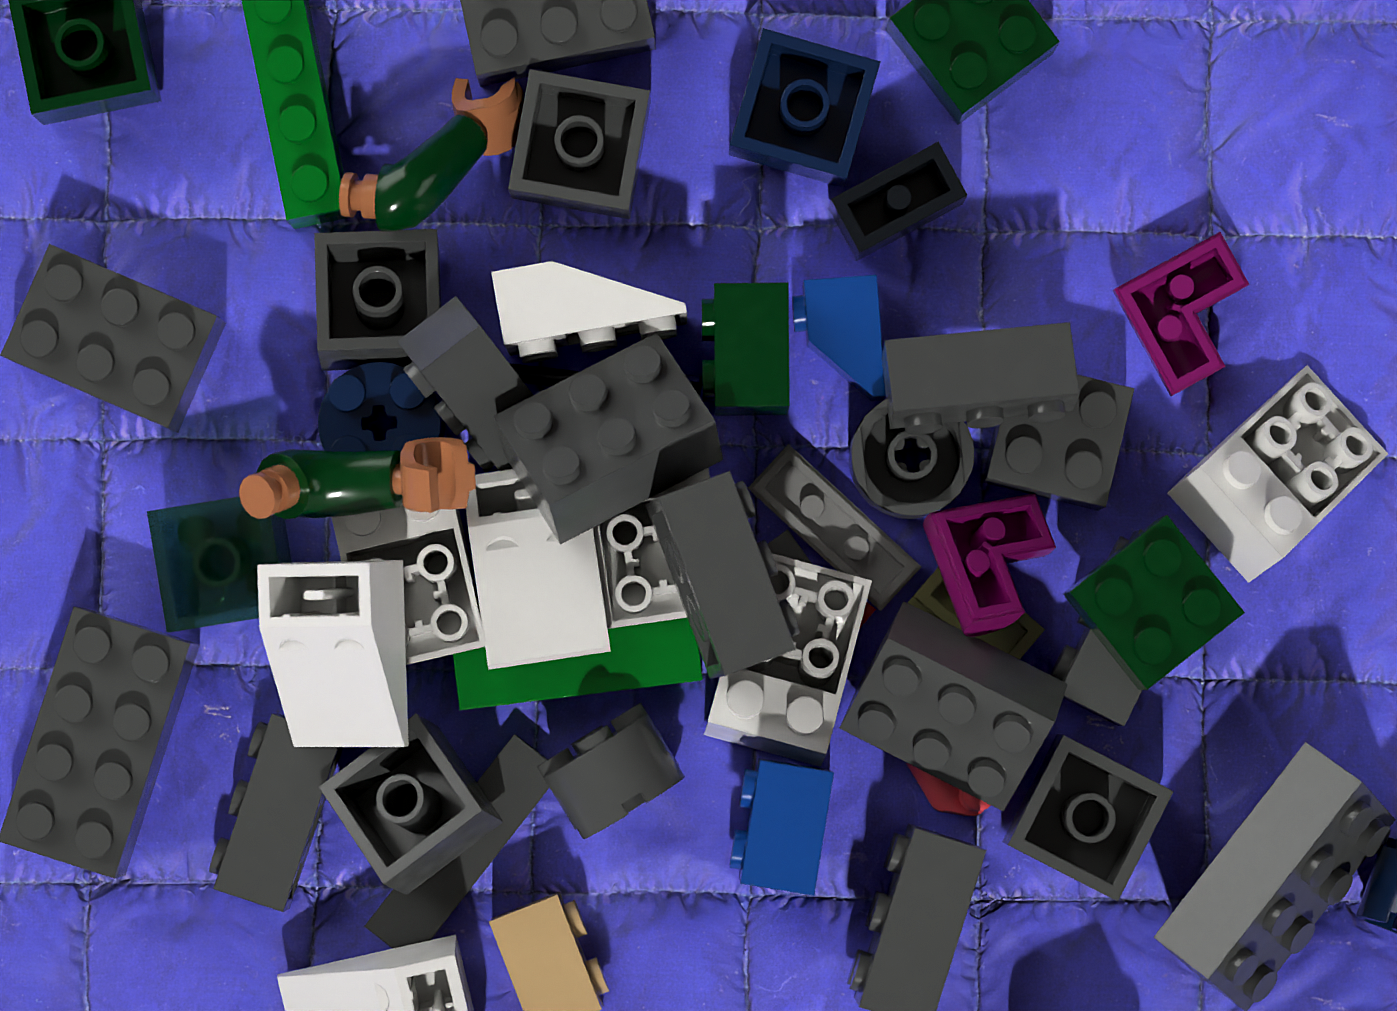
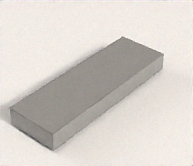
M789 444L748 487L757 498L835 570L872 580L867 599L880 611L921 568L910 555Z

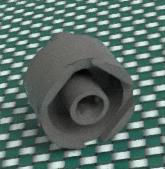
M883 400L862 419L852 437L849 448L850 474L860 495L871 507L878 511L903 519L926 517L929 513L946 507L961 493L973 469V440L965 422L942 424L943 428L933 433L908 434L905 427L890 429L887 400ZM905 441H913L915 451H925L927 460L921 461L917 465L915 473L908 472L905 463H896L894 454L903 450Z
M642 703L635 705L610 721L616 731L611 732L608 725L604 727L601 725L573 742L571 745L577 755L572 756L569 749L566 748L537 766L574 829L578 830L582 839H586L627 816L628 812L644 802L648 803L685 777Z

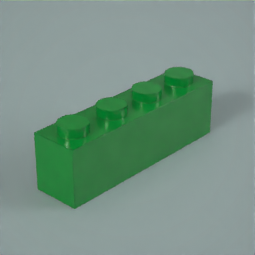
M241 0L286 220L294 229L350 218L343 217L339 208V190L344 171L309 1Z
M680 618L608 629L611 652L490 670L488 669L485 647L453 654L459 710L701 681L703 679L699 648L688 618Z

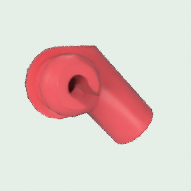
M906 763L935 810L962 816H977L991 806Z

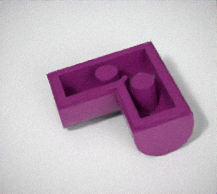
M1221 232L1113 290L1170 397L1226 367L1197 313L1249 285Z
M1035 493L929 513L923 523L925 533L965 636L977 637L996 632L1014 623L1025 613L1007 564L1044 557L1056 548Z

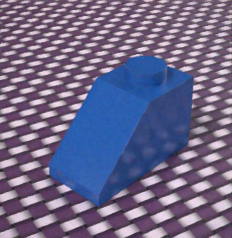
M877 275L804 280L802 286L803 295L792 296L794 332L806 331L807 347L870 401H883L886 397L881 359L883 350Z

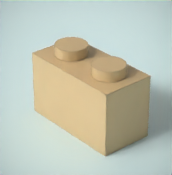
M560 892L491 918L489 924L523 1011L602 1010L603 1002L600 995L609 992V987L597 957L587 961L585 959L578 938L587 935V930L575 900L564 904Z

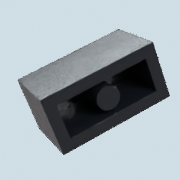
M936 142L832 198L828 209L856 261L961 206L967 197V193L939 142Z

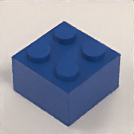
M758 758L757 770L745 769L739 805L740 807L750 808L747 831L735 829L729 863L730 868L740 869V884L814 896L834 777L833 771Z

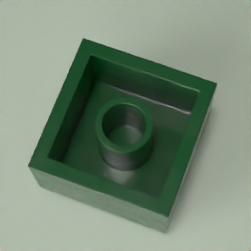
M8 0L31 115L43 125L161 101L141 0Z
M912 0L889 17L886 27L887 33L957 125L1051 56L1060 42L1029 0Z
M714 283V299H702V341H714V360H702L703 402H715V416L787 415L790 407L788 283Z
M1168 515L1155 520L1063 593L1138 690H1148L1245 613Z

